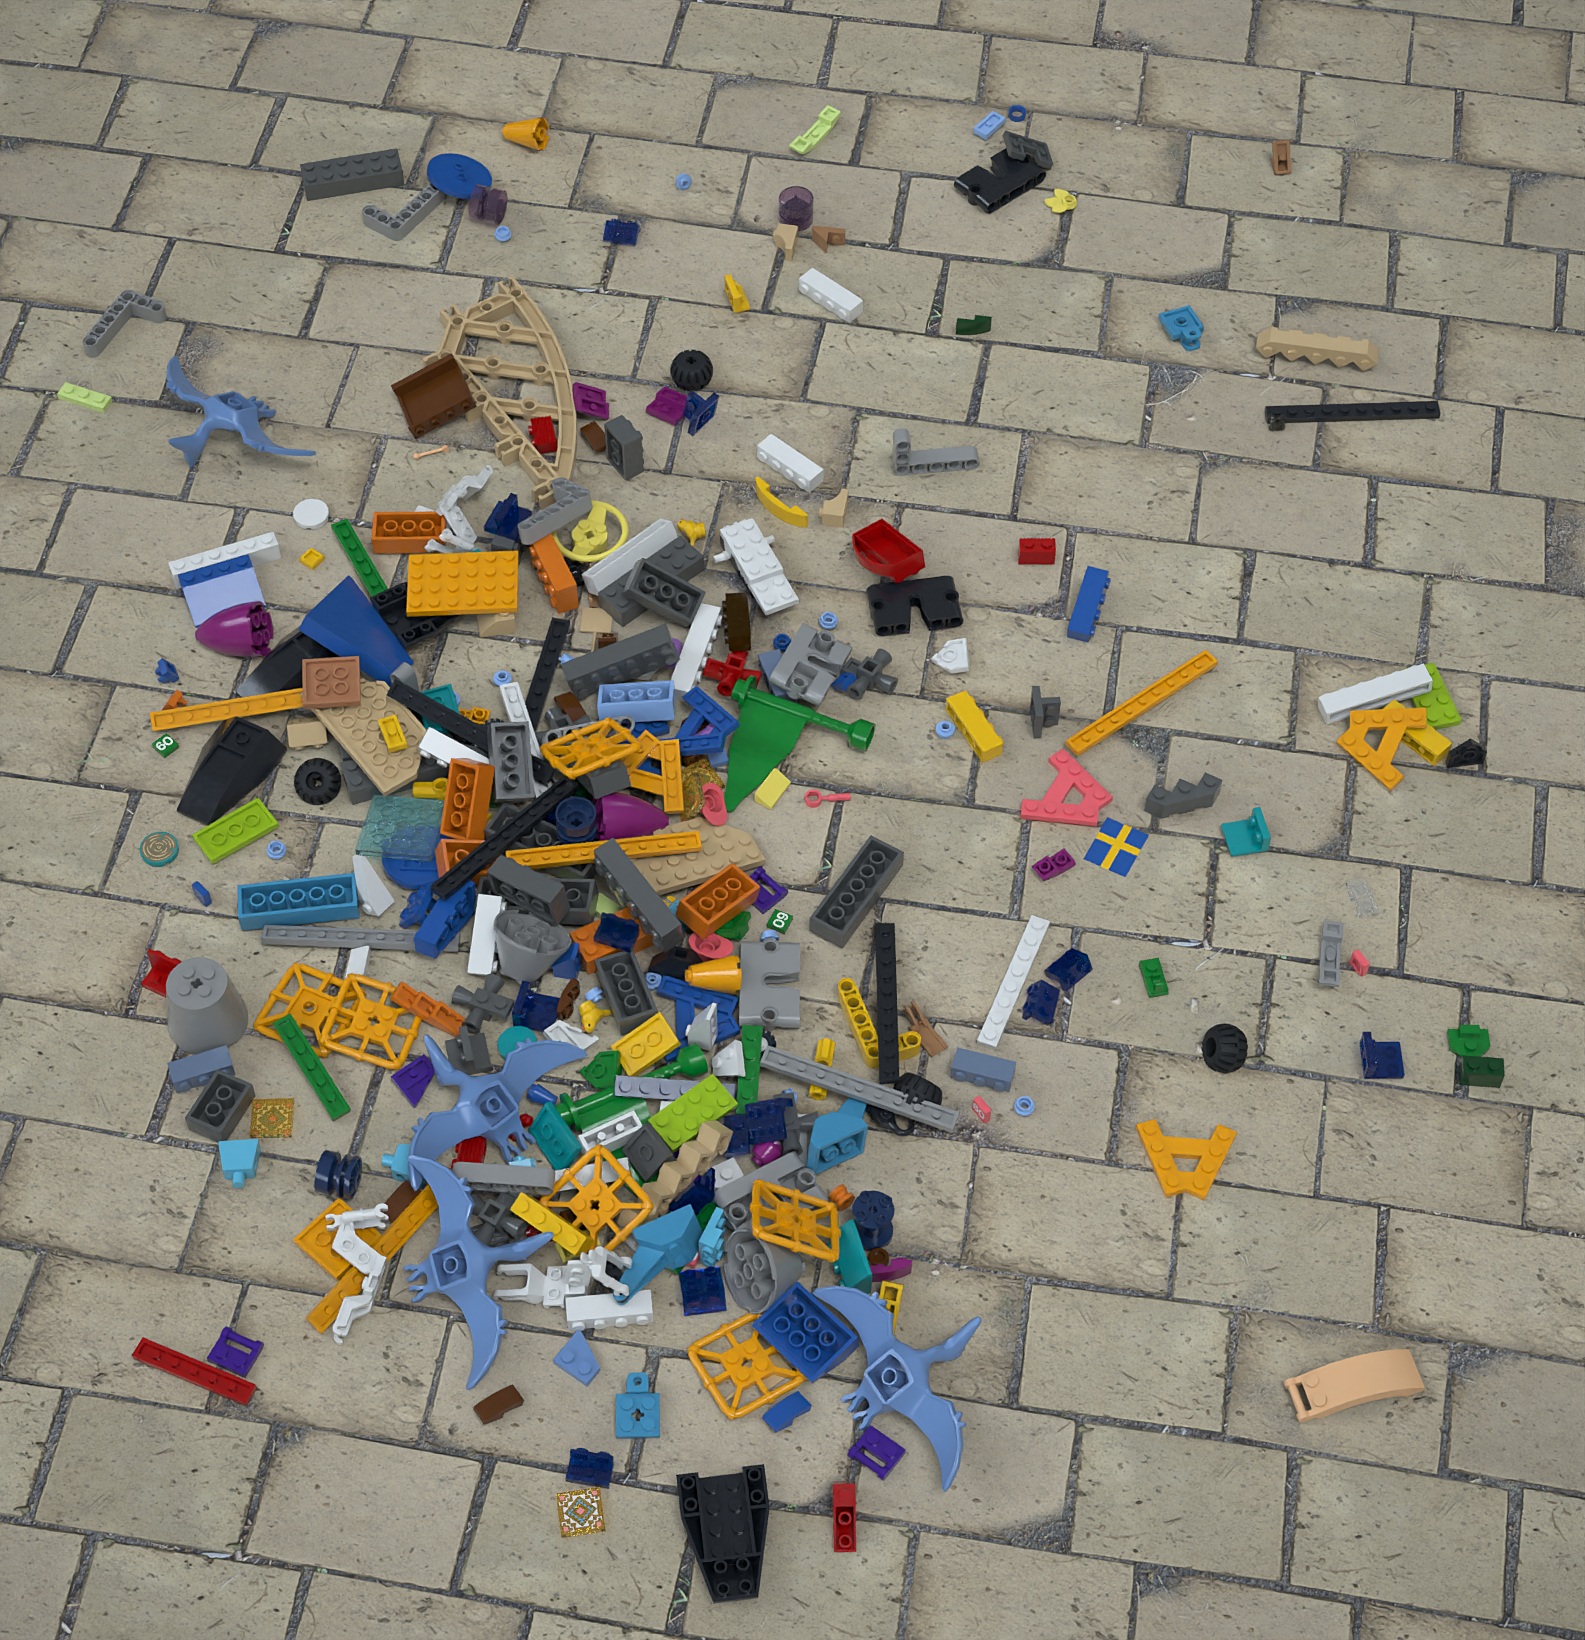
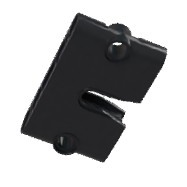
M1005 148L990 157L992 161L990 169L994 174L977 165L960 175L955 180L954 187L965 196H968V202L971 205H978L990 214L1043 182L1046 172L1032 162L1030 155L1026 154L1023 161L1009 157Z
M952 576L905 580L900 583L873 584L866 589L871 619L873 620L875 633L878 636L910 633L911 607L913 606L920 609L922 619L929 631L959 627L964 622L959 604V593L956 591Z

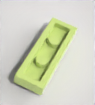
M67 382L57 393L58 399L102 413L112 403L111 396Z

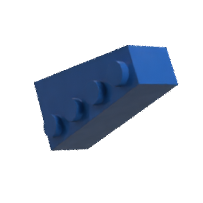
M1087 566L1067 629L1068 638L1088 643L1090 637H1094L1096 626L1094 625L1096 621H1099L1101 605H1104L1105 593L1109 589L1111 578H1108L1109 571Z
M469 880L445 901L439 898L418 932L414 935L413 941L415 942L416 952L436 959L475 914V882Z

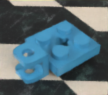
M1190 305L1159 313L1158 319L1172 341L1180 339L1181 345L1187 351L1200 348V341L1198 339L1201 338V332H1204V326Z
M645 1372L629 1373L627 1377V1394H616V1439L660 1438V1393H649V1381ZM636 1411L644 1414V1417H640V1421H636L635 1417H632V1414H635Z

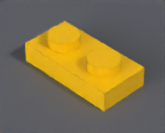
M396 715L378 719V725L389 753L408 748Z

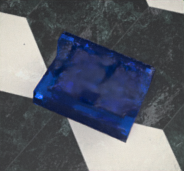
M618 219L606 220L603 241L636 246L638 233L641 231V228L633 221L623 223Z
M602 912L601 922L593 937L594 942L631 953L640 934L639 924L631 919L626 920L617 917L615 914Z
M1071 948L1046 968L1044 972L1046 977L1058 981L1063 991H1068L1090 973L1093 968L1086 953Z
M1041 979L1031 984L1027 989L1028 996L1023 1006L1022 1018L1027 1020L1033 1017L1048 1026L1053 1022L1060 989Z
M748 1113L724 1116V1123L722 1125L732 1130L733 1134L728 1148L723 1155L727 1159H731L733 1156L750 1154V1118Z
M585 1448L570 1449L566 1482L609 1489L615 1465L614 1456L603 1451L598 1453L589 1452Z

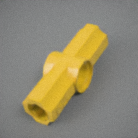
M442 777L435 779L433 782H414V798H436L438 802L444 803L448 779Z
M827 1038L818 1040L814 1062L832 1068L836 1042ZM811 1084L809 1097L820 1101L826 1099L828 1089Z

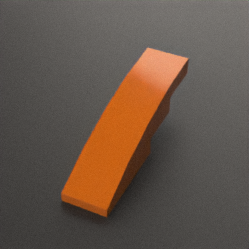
M403 981L398 984L390 997L392 1001L436 1028L454 1037L460 1035L459 1027H462V1022L466 1018L442 1001L437 1002L424 992H417Z

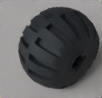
M691 349V351L684 350V352H680L673 359L670 373L674 383L681 389L698 391L706 387L711 381L713 365L705 353Z
M313 758L305 761L299 766L294 776L296 793L303 801L311 805H323L331 802L341 789L342 779L338 768L331 761L323 758ZM322 778V785H317L316 787L317 782L315 780Z
M1228 1023L1217 1024L1205 1033L1202 1041V1056L1209 1068L1227 1074L1240 1069L1246 1061L1245 1058H1247L1248 1054L1247 1038L1238 1027Z
M904 1073L900 1076V1084H894V1090L903 1092L904 1095L908 1094L906 1103L909 1105L911 1103L921 1105V1102L926 1100L941 1106L942 1090L937 1085L916 1074ZM914 1097L918 1098L916 1102L913 1101Z

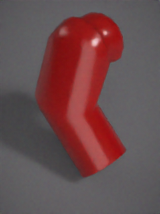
M527 1113L519 1116L523 1128L529 1127L533 1123V1117ZM512 1134L508 1136V1138L512 1141L517 1140L516 1137Z

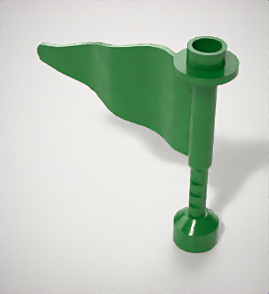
M750 675L746 681L738 679L733 688L731 699L738 702V710L741 711L738 719L740 726L734 731L729 751L728 779L724 795L727 812H733L748 795L764 782L771 771L788 757L794 749L806 723H814L846 735L850 747L864 752L867 751L871 744L876 724L864 719L847 724L819 714L814 709L756 689L757 677Z
M693 1043L679 1050L676 1062L645 1075L635 1077L667 1079L681 1073L693 1079L708 1073V1065L700 1046L697 1043ZM614 1085L575 1102H572L569 1095L564 1092L559 1096L560 1103L554 1105L567 1126H570L574 1132L581 1130L582 1133H586L633 1110L642 1126L648 1123V1119L651 1118L645 1099L613 1097ZM624 1146L611 1152L616 1159L627 1157L622 1151ZM630 1162L632 1178L640 1187L645 1183L657 1181L660 1174L659 1171L650 1181L645 1182ZM625 1182L623 1185H624L634 1196H636L637 1198H639V1197L633 1192V1190L627 1185V1183Z

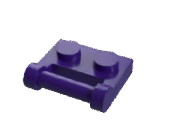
M761 866L749 876L761 886L757 900L752 905L762 914H765L785 898L789 892L784 886L781 887L767 875L766 870ZM759 879L764 881L776 894L772 895L757 881Z
M225 1326L218 1341L209 1353L207 1360L214 1365L246 1378L262 1352L264 1343L259 1340L253 1341L233 1332L232 1328ZM230 1339L252 1349V1351L248 1354L226 1343Z
M870 1425L857 1443L849 1450L847 1456L852 1460L856 1459L878 1474L877 1477L884 1481L905 1455L906 1449ZM862 1449L866 1450L886 1465L884 1467L880 1466L860 1451Z

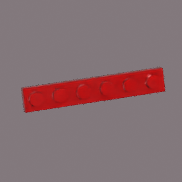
M142 1337L132 1354L133 1359L246 1407L257 1389L254 1383Z

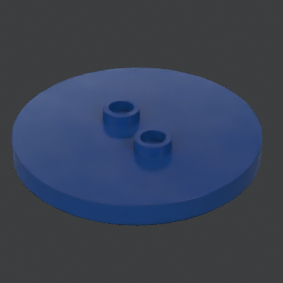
M453 153L440 154L433 157L428 163L427 177L438 190L447 195L462 199H475L486 195L491 188L492 176L488 169L480 162L468 156Z
M414 827L396 834L386 844L382 853V864L385 874L392 882L407 889L418 890L421 886H425L430 882L434 883L439 879L435 849L441 839L454 838L440 834V829L433 827Z

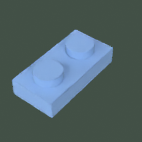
M992 111L973 128V133L986 140L1005 123L1006 118Z

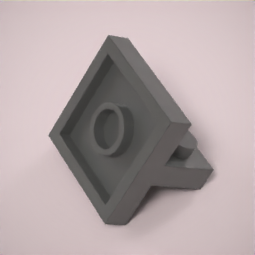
M1032 686L1030 715L1034 739L1041 738L1042 726L1058 725L1061 706L1060 697L1041 698L1040 686Z
M467 1026L459 1027L460 1035H457V1038L445 1041L448 1060L457 1070L468 1075L492 1071L485 1033L469 1036Z
M645 1123L622 1149L645 1182L650 1181L656 1175L663 1163L676 1161L673 1153L650 1123Z

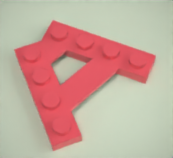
M1061 749L1049 757L1048 761L1059 772L1058 776L1042 801L1022 799L1021 819L1097 827L1098 811L1111 803L1113 796L1067 751ZM1072 787L1084 797L1080 805L1063 803Z

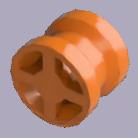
M841 1184L830 1193L829 1199L837 1204V1208L840 1211H843L853 1203L855 1196L852 1193H848L847 1187Z

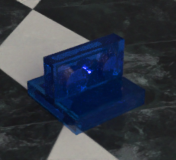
M693 390L688 393L683 415L690 420L687 433L694 436L715 416L719 395L714 392L705 400Z
M510 493L503 502L498 501L483 526L484 531L518 541L520 537L518 524L531 517L532 511L519 507L517 495Z

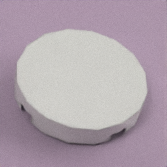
M306 499L295 506L293 511L294 521L302 529H318L327 523L329 509L321 500Z

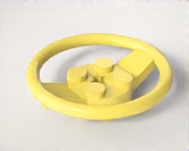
M591 500L593 508L587 520L579 521V525L572 531V546L574 547L572 552L563 547L559 542L557 530L552 532L551 534L561 554L571 559V561H578L582 564L584 562H598L624 545L628 538L629 526L625 516L616 507L602 501ZM608 511L619 520L622 533L616 545L605 552L608 547V533L605 526Z

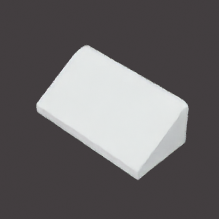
M370 946L351 949L345 978L350 973L367 975L371 956ZM357 982L359 986H364V984Z

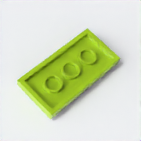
M1435 663L1425 664L1433 680L1431 692L1410 698L1413 707L1427 708V724L1435 730L1461 725L1462 719Z
M256 798L192 834V838L213 865L277 829L279 825L261 800Z
M712 1073L648 1119V1123L652 1125L670 1151L674 1153L680 1149L683 1142H689L698 1136L699 1128L703 1122L719 1121L737 1108L738 1103Z

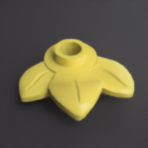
M1062 189L1054 190L1055 197L1044 199V203L1052 208V212L1062 213L1077 206L1075 196Z

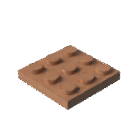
M359 656L302 659L304 709L361 706Z

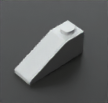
M355 854L352 859L358 900L362 904L361 908L368 915L379 916L395 901L366 857Z
M716 1003L710 1004L694 1018L692 1025H688L685 1036H688V1045L697 1043L701 1049L712 1050L718 1035Z

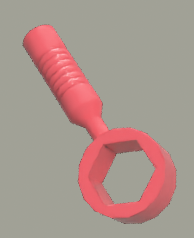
M809 790L805 794V804L808 807L816 808L820 806L822 800L847 801L851 800L850 793L822 796L817 790ZM809 796H817L818 800L810 801L808 798Z

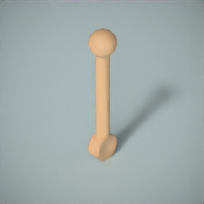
M443 445L439 449L414 453L413 458L417 460L422 456L437 452H448L449 447L448 445Z

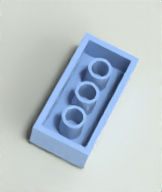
M674 680L599 685L597 702L599 721L608 717L615 718L620 716H630L634 719V722L675 720L676 694ZM622 720V721H621V723H627V724H628V722H627L626 720Z

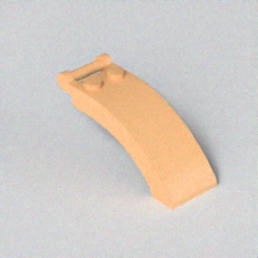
M1409 1349L1385 1350L1346 1358L1284 1381L1285 1388L1289 1390L1298 1414L1296 1417L1300 1423L1313 1418L1321 1419L1366 1402L1398 1396L1408 1397L1426 1390ZM1302 1384L1312 1408L1308 1411L1305 1410L1297 1386Z

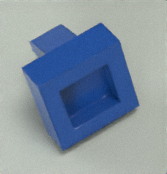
M163 658L157 662L159 667L155 670V674L161 676L157 679L159 682L164 684L172 681L174 683L179 679L174 664Z

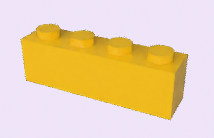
M966 690L946 698L945 710L981 762L984 763L1002 755L1003 739L995 733L992 723H988L982 709L976 706L974 698L969 696Z
M1392 700L1383 709L1405 708V706L1396 700ZM1428 724L1427 728L1406 729L1401 740L1402 743L1434 767L1448 755L1452 746V742L1447 737L1442 736Z
M521 1192L510 1208L512 1212L542 1233L553 1232L554 1237L552 1240L575 1256L580 1257L581 1252L587 1254L595 1241L529 1194Z

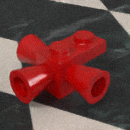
M731 651L725 663L708 658L702 675L721 681L717 686V691L723 696L730 697L737 680L742 679L746 681L750 675L757 677V689L762 671L744 669L749 655L748 651Z

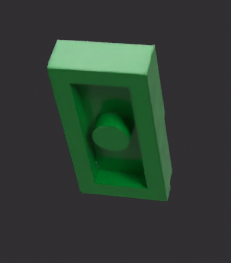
M1159 957L1139 961V967L1149 998L1168 995L1169 989Z

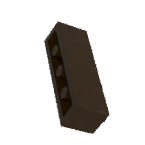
M747 592L725 593L726 601H722L725 644L729 645V651H751Z

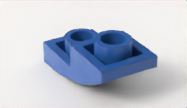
M797 1391L773 1406L763 1415L762 1419L776 1433L791 1426L794 1418L809 1412L812 1405Z

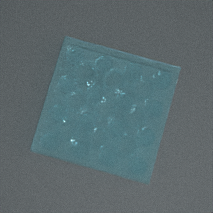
M373 795L355 849L356 855L432 862L440 836L445 801Z

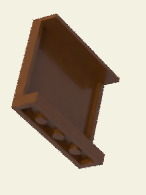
M452 353L391 385L409 424L408 429L415 439L477 407L460 365Z

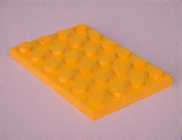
M518 551L409 555L407 617L518 612Z

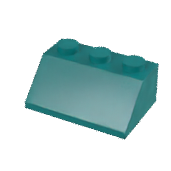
M854 1219L839 1227L841 1229V1237L839 1238L840 1253L838 1260L832 1262V1267L835 1275L839 1274V1286L856 1288L866 1294H870L872 1272ZM829 1238V1243L826 1245L831 1249V1239Z

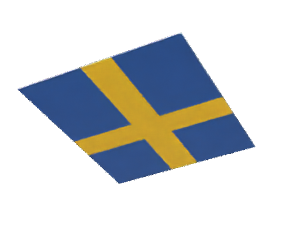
M1107 817L1083 859L1126 877L1149 835Z

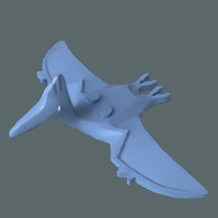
M173 356L167 365L166 378L168 382L166 387L171 389V393H176L181 400L202 405L205 413V420L193 435L168 440L171 446L183 451L184 459L190 468L196 464L210 432L214 429L235 430L241 433L243 443L251 445L250 448L258 449L259 452L265 451L291 456L316 455V452L312 450L287 449L273 443L262 432L258 420L261 417H275L276 410H269V405H263V401H256V396L246 399L239 393L232 391L211 397L198 391L190 384L181 369L177 356Z
M428 1034L424 1035V1043L433 1064L438 1084L440 1086H459L460 1094L457 1103L450 1111L431 1112L425 1120L421 1117L418 1118V1126L414 1125L411 1127L415 1134L409 1145L408 1157L414 1155L436 1160L443 1152L459 1142L482 1136L501 1148L503 1158L508 1164L513 1160L510 1157V1152L514 1153L515 1156L521 1154L517 1147L508 1142L507 1138L510 1134L516 1137L519 1148L522 1151L528 1148L525 1145V1140L530 1145L536 1142L535 1138L524 1130L520 1121L518 1109L523 1093L539 1077L553 1068L588 1056L586 1051L567 1042L553 1040L531 1042L530 1038H527L524 1043L517 1042L515 1044L516 1050L506 1054L501 1072L482 1076H470L457 1070L449 1062L433 1038ZM408 1161L411 1186L416 1191L421 1184L423 1175Z
M411 1155L407 1157L408 1161L423 1175L436 1197L439 1206L441 1231L437 1245L431 1250L430 1255L425 1261L419 1265H407L403 1268L405 1271H416L411 1277L407 1278V1282H414L424 1274L427 1276L426 1285H413L409 1287L410 1291H422L412 1298V1302H420L431 1293H440L449 1296L461 1308L473 1339V1363L466 1389L470 1390L487 1374L499 1352L502 1335L508 1334V1331L503 1328L508 1320L502 1319V1306L496 1303L486 1292V1281L492 1266L499 1260L525 1261L526 1258L554 1237V1233L544 1232L500 1247H490L484 1244L473 1234L469 1226L475 1202L470 1196L473 1188L466 1186L468 1179L464 1177L460 1179L450 1168L433 1159Z
M842 1286L816 1288L812 1293L832 1305L852 1323L858 1331L867 1351L868 1366L862 1383L855 1392L845 1395L840 1400L844 1403L853 1400L851 1406L847 1408L851 1413L858 1409L864 1399L868 1400L870 1407L852 1416L854 1420L865 1417L863 1423L859 1425V1429L863 1431L870 1426L875 1416L885 1412L898 1411L912 1419L934 1446L941 1468L942 1489L946 1492L951 1487L960 1467L964 1446L962 1428L966 1427L967 1424L960 1422L963 1413L961 1411L956 1413L952 1401L933 1395L929 1385V1370L933 1362L952 1361L959 1358L981 1324V1318L975 1317L940 1344L925 1350L914 1349L900 1342L893 1335L894 1314L885 1308L887 1300L879 1299V1293L874 1292L870 1296L859 1289Z

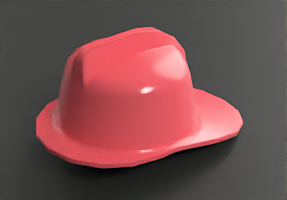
M706 783L700 790L701 796L697 795L696 808L698 804V811L711 824L722 826L727 821V810L723 792L716 784Z
M695 932L689 937L690 947L706 962L727 957L733 951L732 942L715 933H712L704 940Z

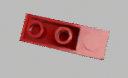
M832 1481L834 1552H856L855 1481Z

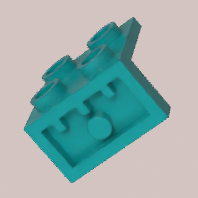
M1260 807L1252 809L1249 819L1221 824V830L1231 857L1268 851L1271 836Z

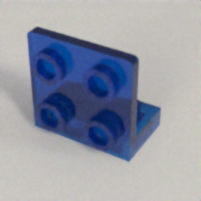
M522 980L512 1011L513 1026H523L530 1030L544 1032L545 1029L556 1023L558 1017L557 1007L560 998L534 993L531 990L530 982Z
M1363 1032L1359 1047L1364 1079H1403L1405 1073L1400 1042H1375V1039H1372L1371 1032Z
M775 1098L745 1104L750 1145L787 1139L784 1112L786 1108L793 1107L792 1098Z
M711 1167L701 1178L690 1183L669 1203L668 1210L673 1212L691 1204L697 1216L706 1204H710L715 1197V1169Z
M710 1266L698 1270L688 1269L679 1273L684 1316L727 1311L720 1267Z

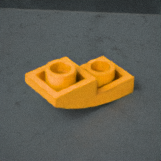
M472 707V710L458 708L461 715L478 725L481 723L485 725L484 721L489 720L491 710Z

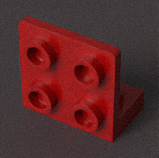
M148 949L147 955L152 968L141 982L143 988L166 998L167 978L181 961L177 958L172 959L159 950Z

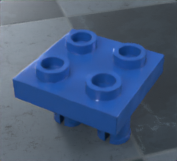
M430 882L425 886H421L418 891L412 892L407 899L408 905L400 914V927L406 929L414 923L423 924L428 916L425 914L426 910L429 909L431 911L437 903L432 898L434 893L430 889V885L433 883Z

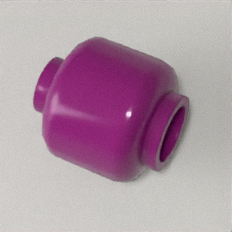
M762 1137L751 1150L754 1155L752 1160L759 1167L765 1166L782 1156L780 1151L782 1147L772 1137Z

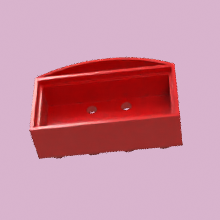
M883 519L852 534L853 548L857 561L865 569L875 574L887 576L895 583H900L904 581V578L915 575L925 568L923 550Z

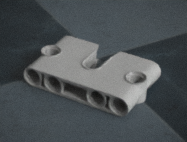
M802 623L772 672L769 683L786 690L788 696L793 699L802 698L819 707L830 689L834 676H838L853 647L839 640L835 642V637L830 631L822 630L817 633V629Z
M767 938L763 942L741 941L740 968L742 971V982L739 998V1027H742V1025L763 1026L765 1031H773L777 1027L799 1028L800 990L767 984L799 981L800 943L778 942L773 938Z
M795 1151L719 1188L712 1195L718 1207L724 1210L727 1226L735 1231L743 1228L752 1229V1213L750 1212L753 1182L758 1179L791 1190L795 1188L800 1190L801 1193L830 1202L822 1188L816 1183L815 1172L806 1168ZM771 1192L780 1201L790 1203L789 1197ZM760 1196V1202L762 1203V1206L773 1209V1207L770 1206ZM798 1201L801 1208H807L811 1211L821 1209L820 1207ZM760 1216V1226L765 1227L773 1224V1220Z

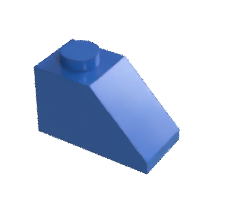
M579 943L571 944L570 948L550 967L553 969L554 977L569 980L575 978L577 980L581 968Z

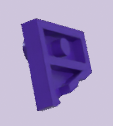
M423 1054L391 1076V1080L413 1108L417 1107L435 1075L433 1064Z

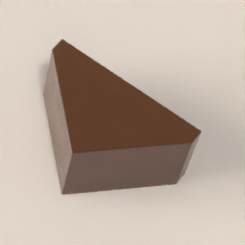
M600 633L598 636L599 649L618 642V633Z

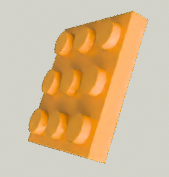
M340 1198L334 1201L293 1239L295 1245L336 1281L353 1267L351 1263L332 1249L339 1228L335 1231H327L326 1226L335 1223L333 1220L326 1221L327 1214L342 1215L343 1212L353 1211ZM374 1227L364 1228L363 1230L362 1228L354 1229L356 1236L370 1247L382 1235Z

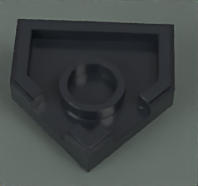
M1470 738L1448 752L1445 762L1446 767L1453 768L1483 764L1487 750L1483 745Z

